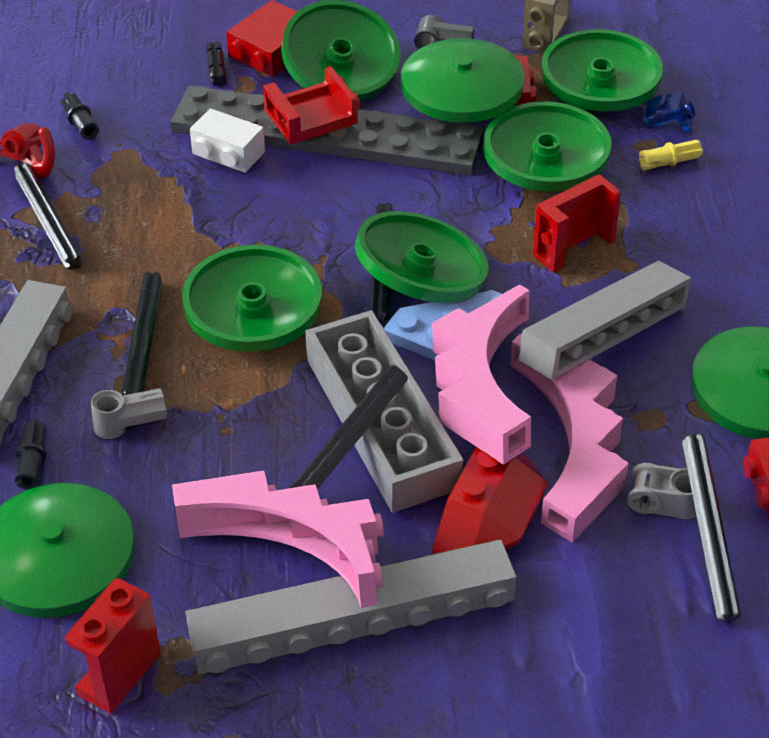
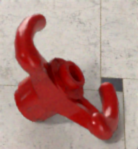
M24 122L2 135L0 140V146H2L0 156L30 164L37 178H47L50 176L55 162V146L49 128H40L37 124ZM40 146L43 147V157L39 150Z

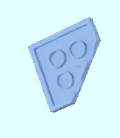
M490 290L477 293L474 297L461 302H429L399 308L383 329L392 344L435 360L438 354L433 352L432 323L457 308L469 314L502 295V293Z

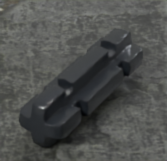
M218 41L214 43L208 42L206 51L210 82L213 85L218 83L223 85L226 82L222 44Z

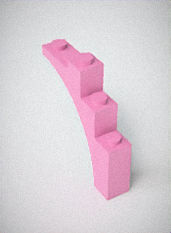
M521 285L512 288L469 314L457 308L432 323L433 352L438 354L435 357L436 386L442 389L438 393L439 421L502 464H505L531 447V416L518 408L505 396L496 384L489 368L491 359L498 346L513 330L529 320V290Z
M519 334L512 341L510 366L533 382L550 400L564 425L569 446V458L554 487L543 499L541 524L573 543L626 485L629 463L616 453L611 452L620 442L623 418L607 408L614 401L618 375L591 360H587L580 366H576L551 380L519 361L520 338L522 335Z
M264 471L172 485L180 538L235 535L262 538L296 547L314 555L335 569L350 585L361 608L377 605L376 588L383 587L380 564L379 562L375 563V554H378L377 538L384 537L381 515L380 513H373L369 499L328 505L326 498H319L316 484L276 490L275 484L267 485Z

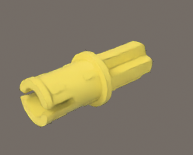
M699 140L674 145L668 142L663 147L640 151L639 156L641 158H639V162L644 171L667 165L675 167L678 162L699 158L703 154V149Z

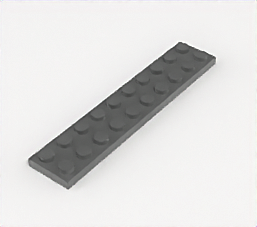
M190 85L170 121L172 132L190 134V128L211 108L262 126L264 128V142L267 146L472 175L484 132V127L470 124L444 122L437 119L430 120L379 111L358 110V124L290 145L264 111L263 95Z

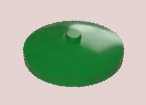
M324 0L309 4L291 17L283 34L281 53L284 64L292 78L303 88L323 83L325 81V68L331 66L338 75L344 78L347 87L357 94L359 101H363L383 92L393 81L399 66L400 46L393 29L380 15L357 3L344 0Z
M604 29L582 30L558 38L545 50L541 66L542 80L553 95L570 105L593 111L625 110L648 101L658 91L663 73L661 58L649 44L632 35Z
M447 39L418 49L406 60L401 72V87L403 95L409 104L429 117L457 123L478 122L507 112L519 101L524 88V70L519 60L511 52L499 45L477 39Z
M530 102L514 106L507 112L495 117L489 123L484 137V155L492 170L512 184L537 191H565L592 177L601 175L607 168L611 154L610 134L599 119L578 107L557 102Z
M404 211L375 214L362 223L355 241V252L360 263L374 278L397 292L424 301L454 303L468 300L481 291L489 271L485 254L470 237L443 221L422 214Z
M269 245L232 247L204 259L188 275L182 292L184 314L190 327L201 338L218 347L244 352L274 349L298 339L306 333L305 330L310 329L315 323L322 307L321 281L315 269L305 259L286 249Z
M741 327L714 336L697 353L691 374L692 391L701 409L714 422L725 429L752 439L769 438V327Z
M75 483L42 485L26 490L0 506V605L17 614L36 618L68 616L90 608L114 579L124 580L131 568L135 554V540L130 518L124 508L107 493L90 486Z

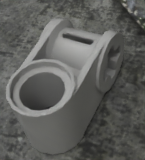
M641 463L633 468L631 476L634 486L627 498L628 505L632 510L642 514H657L679 519H692L697 516L687 468L659 466L653 463ZM647 474H650V481H646ZM644 496H648L647 503L643 502Z

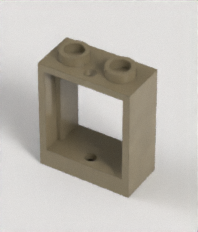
M525 0L522 48L544 53L548 46L559 38L571 16L572 0Z

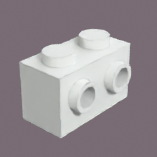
M211 108L190 128L192 154L244 173L265 152L264 128L262 126Z

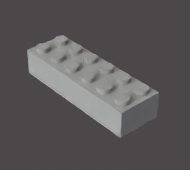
M370 310L305 330L307 361L342 424L391 365L399 367L408 376V381L354 445L391 512L394 513L450 494L463 472V458L373 311Z

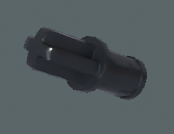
M64 93V98L60 100V103L67 112V119L70 124L76 126L82 138L90 140L96 137L99 133V127H97V123L92 119L89 107L82 104L75 93Z
M29 420L28 425L24 426L22 443L16 450V457L19 461L14 481L22 489H32L39 485L41 463L45 461L47 455L44 449L46 426L43 422H37L36 420Z

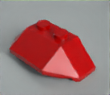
M478 447L475 448L448 497L433 545L432 555L500 539L505 550L521 542L548 488V482L525 454L520 453L505 464H502Z

